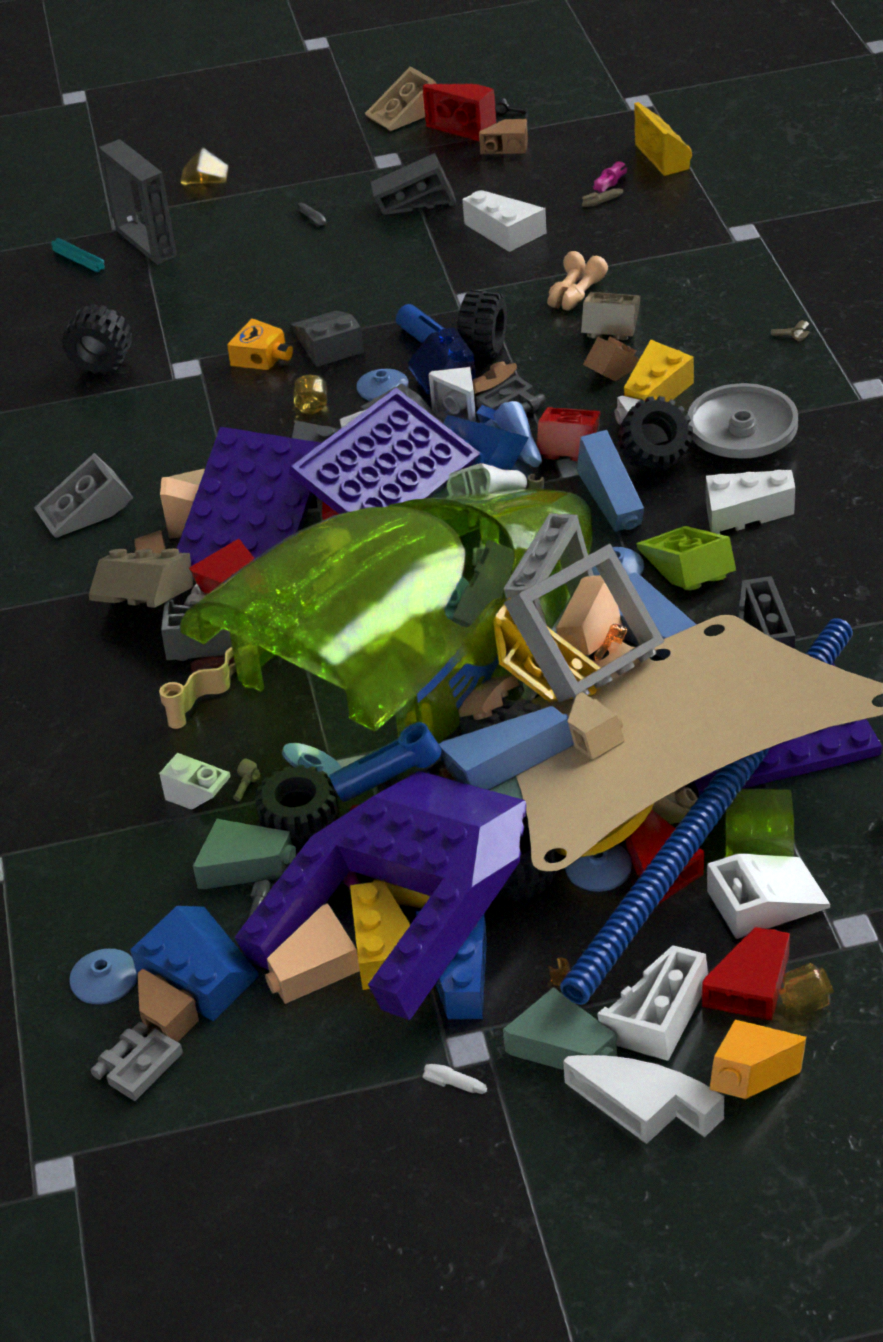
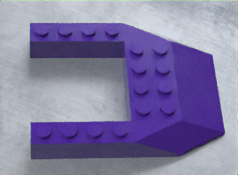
M418 771L369 798L311 836L234 938L251 964L269 970L267 958L310 916L326 904L349 871L429 895L431 897L368 984L382 1011L411 1020L519 864L521 856L519 849L520 837H523L524 831L522 820L526 814L527 804L523 799Z

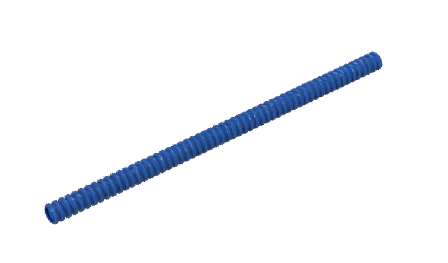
M834 618L830 620L806 654L832 665L852 638L853 631L851 626L842 619ZM772 747L746 756L718 770L709 785L695 801V804L661 847V850L652 859L625 898L620 902V905L609 917L604 927L600 929L599 934L594 937L588 948L577 960V963L566 975V978L560 983L561 992L568 1000L580 1005L588 1002L595 989L601 984L606 974L617 962L622 952L633 940V937L638 933V930L643 926L648 916L662 900L698 850V847L702 845L703 841Z

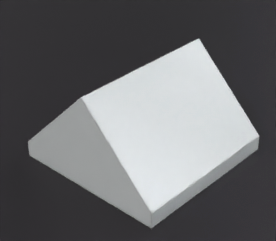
M470 367L430 372L429 383L432 411L442 422L445 421L448 415L476 422Z

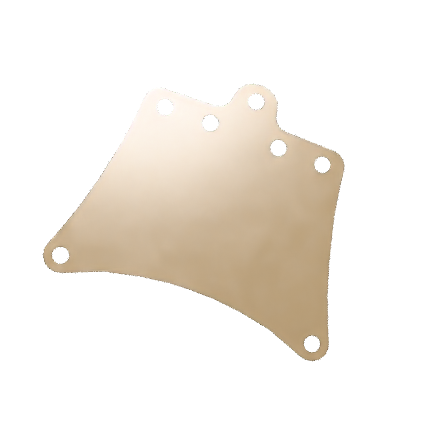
M734 615L716 616L665 638V642L654 649L655 651L659 649L669 650L671 652L669 657L661 661H653L648 658L643 662H640L637 658L632 661L635 665L634 668L619 676L616 671L610 674L613 680L599 687L593 696H589L592 699H597L607 709L617 712L623 723L621 730L624 742L593 760L573 745L516 775L523 800L527 804L526 813L529 824L533 866L538 870L547 872L566 868L609 832L645 808L681 787L739 759L828 727L883 715V707H876L872 704V700L876 696L883 694V683L842 670L804 654L769 637ZM718 624L725 627L723 633L717 636H707L704 634V630L709 626ZM611 640L599 648L607 649L609 655L604 659L592 661L602 668L635 647H631L619 640ZM539 696L531 700V702L539 704L541 709L553 706L560 713H566L569 716L574 699L564 700L559 703V701L548 702ZM562 848L567 851V856L559 862L548 863L544 860V855L552 849Z

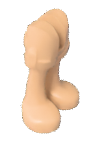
M576 251L568 252L563 260L567 276L563 281L556 282L550 288L547 300L548 305L557 309L562 305V309L566 311L574 309L584 299V292L591 285L601 281L608 271L606 261L600 256H592L587 264H585V260L580 253Z

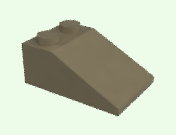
M590 292L583 301L581 333H587V337L602 338L603 334L613 335V338L616 340H628V336H633L635 333L640 295Z

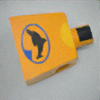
M252 318L227 344L230 365L235 367L269 370L279 359L289 361L293 355V347L285 344L282 329Z

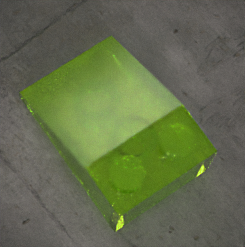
M741 789L725 811V858L736 854L794 857V814L791 790Z

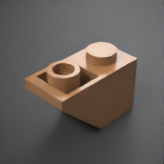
M504 119L479 131L480 154L526 153L528 143L527 119Z
M610 336L607 341L597 337L583 365L616 382L634 370L640 358L634 356L636 350Z
M143 968L138 972L139 1011L142 1022L149 1029L147 1034L149 1035L154 1029H157L178 1042L199 1021L194 997L186 990H178L171 986L161 975H153Z

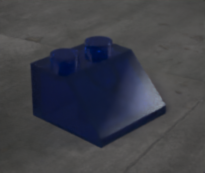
M454 327L429 334L408 362V368L426 394H430L429 373L432 371L470 367L472 380L476 378L474 354Z

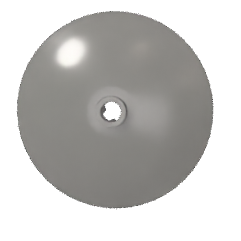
M729 384L711 389L699 396L688 410V415L691 419L688 425L693 426V432L690 435L692 440L704 450L723 457L754 458L771 454L786 446L794 438L798 429V410L794 402L782 392L758 384Z

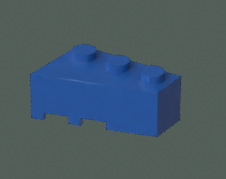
M448 415L443 423L480 452V455L471 466L483 463L501 470H511L529 438Z
M485 913L436 982V988L447 1019H483L487 944Z

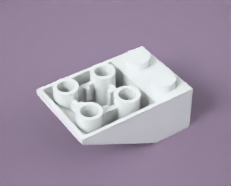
M736 854L707 864V892L736 939L747 936L754 927L768 929L830 908L829 901L800 857Z

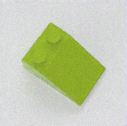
M684 526L636 543L637 549L671 584L683 587L684 590L700 588L701 583L708 580H722L726 578L727 573L736 571L730 537Z

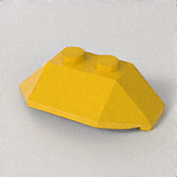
M503 604L493 618L499 664L548 702L558 701L505 604ZM547 627L577 682L601 668ZM594 685L588 688L590 694L587 696H593L598 688L596 689Z

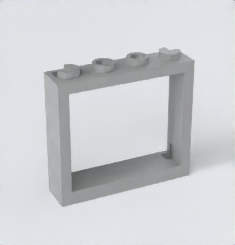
M549 513L503 589L506 600L547 579L558 560H560L563 570L588 556L577 515ZM592 568L566 582L570 599L552 628L555 633H557L556 627L581 579L594 576ZM537 598L532 602L547 626L540 600Z
M611 544L604 546L504 602L559 703L571 697L575 701L576 695L581 692L589 695L588 688L594 685L597 689L613 680L610 674L616 671L619 676L634 668L635 665L632 661L638 658L640 662H643L657 654L654 648L665 642ZM596 566L636 637L639 646L577 682L532 601Z

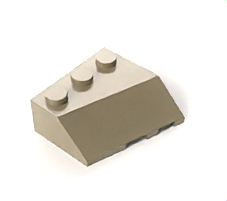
M126 549L111 550L108 556L98 561L89 592V600L109 603L127 600L128 605H139L140 603L147 602V607L155 608L193 587V578L189 567H191L190 553H179L178 549H165L161 553H153L152 549L136 550L135 553H127Z

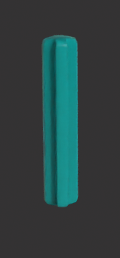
M60 238L51 242L54 252L95 272H100L101 269L104 270L103 259Z

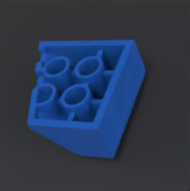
M176 906L130 949L137 975L143 968L153 975H161L176 989L186 990L194 997L197 1012L211 1021H214L259 976L257 970L205 907Z

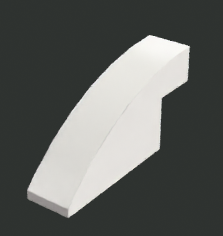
M578 1055L568 1056L563 1060L565 1083L646 1144L675 1117H678L704 1137L724 1119V1096L716 1091L709 1090L710 1087L678 1071L645 1061L614 1056Z

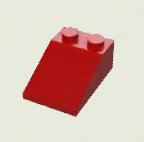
M424 84L422 86L426 127L480 141L479 131L496 124L493 88L478 84Z
M547 407L538 421L537 447L540 454H543V458L559 459V456H569L570 460L578 461L580 437L597 433L600 411Z

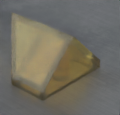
M202 147L183 168L181 184L227 182L228 166Z

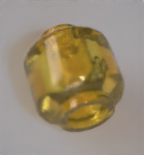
M304 375L298 378L293 386V402L295 407L306 414H315L324 409L327 405V385L325 381L316 375Z
M812 963L785 973L782 977L784 988L778 990L786 1009L794 1007L795 1011L801 1016L829 1005L830 995L835 993L824 968L817 969Z

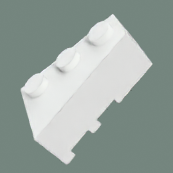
M483 190L476 191L462 199L464 224L508 252L547 233L545 208Z
M792 470L706 476V507L710 531L720 534V531L734 527L738 531L745 529V524L759 520L762 524L793 515L795 484Z
M674 945L643 972L644 977L632 988L627 986L621 992V998L609 1009L604 1007L597 1013L599 1022L616 1034L617 1046L667 1061L672 1055L702 997V983L708 975L706 954Z

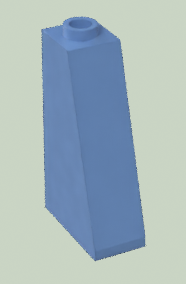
M604 430L580 437L577 472L615 532L624 529L630 530L641 525L644 507L608 431Z
M633 572L629 576L663 639L697 625L639 574ZM619 609L624 632L618 636L639 646L636 637ZM667 649L656 650L657 654L655 655L666 659L671 652Z
M550 706L439 743V746L442 749L441 755L446 769L461 783L489 790L573 746L574 742L567 722L569 716L566 713H560L555 707Z

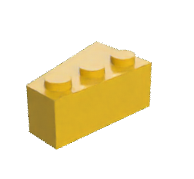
M650 340L624 386V396L644 401L647 397L651 396L654 397V400H657L659 396L665 397L666 402H669L670 399L674 400L694 383V357Z
M384 881L350 885L358 963L363 990L370 989L368 986L369 982L410 926V923Z

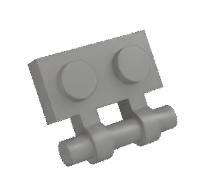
M139 1022L132 1029L127 1028L119 1036L120 1041L110 1051L105 1050L97 1058L98 1063L90 1069V1072L98 1080L107 1072H110L107 1075L109 1085L136 1101L183 1054L182 1046L157 1029H154L145 1038L144 1036L149 1032V1029L144 1023Z

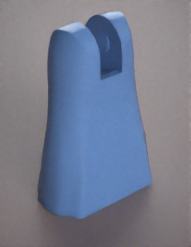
M514 401L505 402L495 411L493 416L495 420L490 419L484 425L529 437L511 469L522 472L527 479L528 475L532 474L527 464L539 467L542 463V458L532 436L522 404Z

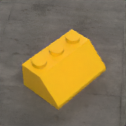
M634 103L635 145L664 176L690 169V159H692L690 146L686 145L680 136L658 115L641 103Z

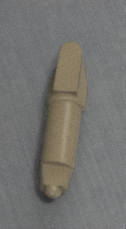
M614 188L600 194L594 192L583 196L582 206L592 207L622 195L623 189Z

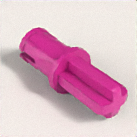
M617 161L612 167L604 169L601 176L594 181V190H598L601 193L609 186L617 184L618 179L627 172V167L621 170L625 164Z

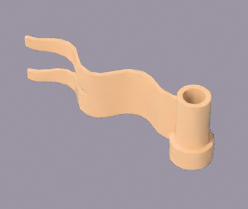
M251 641L230 647L225 652V663L221 667L193 672L184 686L177 682H169L160 688L161 703L165 706L169 727L178 729L186 724L185 713L192 708L198 697L206 694L224 693L230 688L231 676L237 671L235 663L228 666V662L235 654L251 648Z

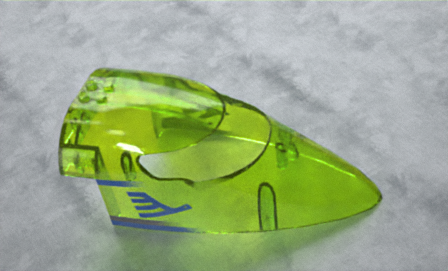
M536 488L412 499L386 507H366L335 515L286 537L237 570L187 610L182 618L180 631L182 634L205 644L222 629L228 630L230 632L238 680L249 689L252 687L260 692L264 689L261 666L277 655L345 689L351 720L376 732L395 714L398 738L406 727L413 723L422 722L426 724L439 744L443 741L468 734L461 730L459 721L463 717H460L459 709L473 690L493 677L511 675L508 670L499 664L493 618L507 600L504 592L501 597L493 599L488 603L468 627H463L449 620L445 614L444 608L463 575L465 549L459 537L480 528L482 545L485 546L488 539L499 543V527L507 535L513 547L514 561L510 574L511 577L549 513L577 515L589 555L592 547L593 533L592 510L587 502L575 493ZM560 560L556 563L549 577L562 570ZM566 583L539 597L547 627L551 630L570 599Z

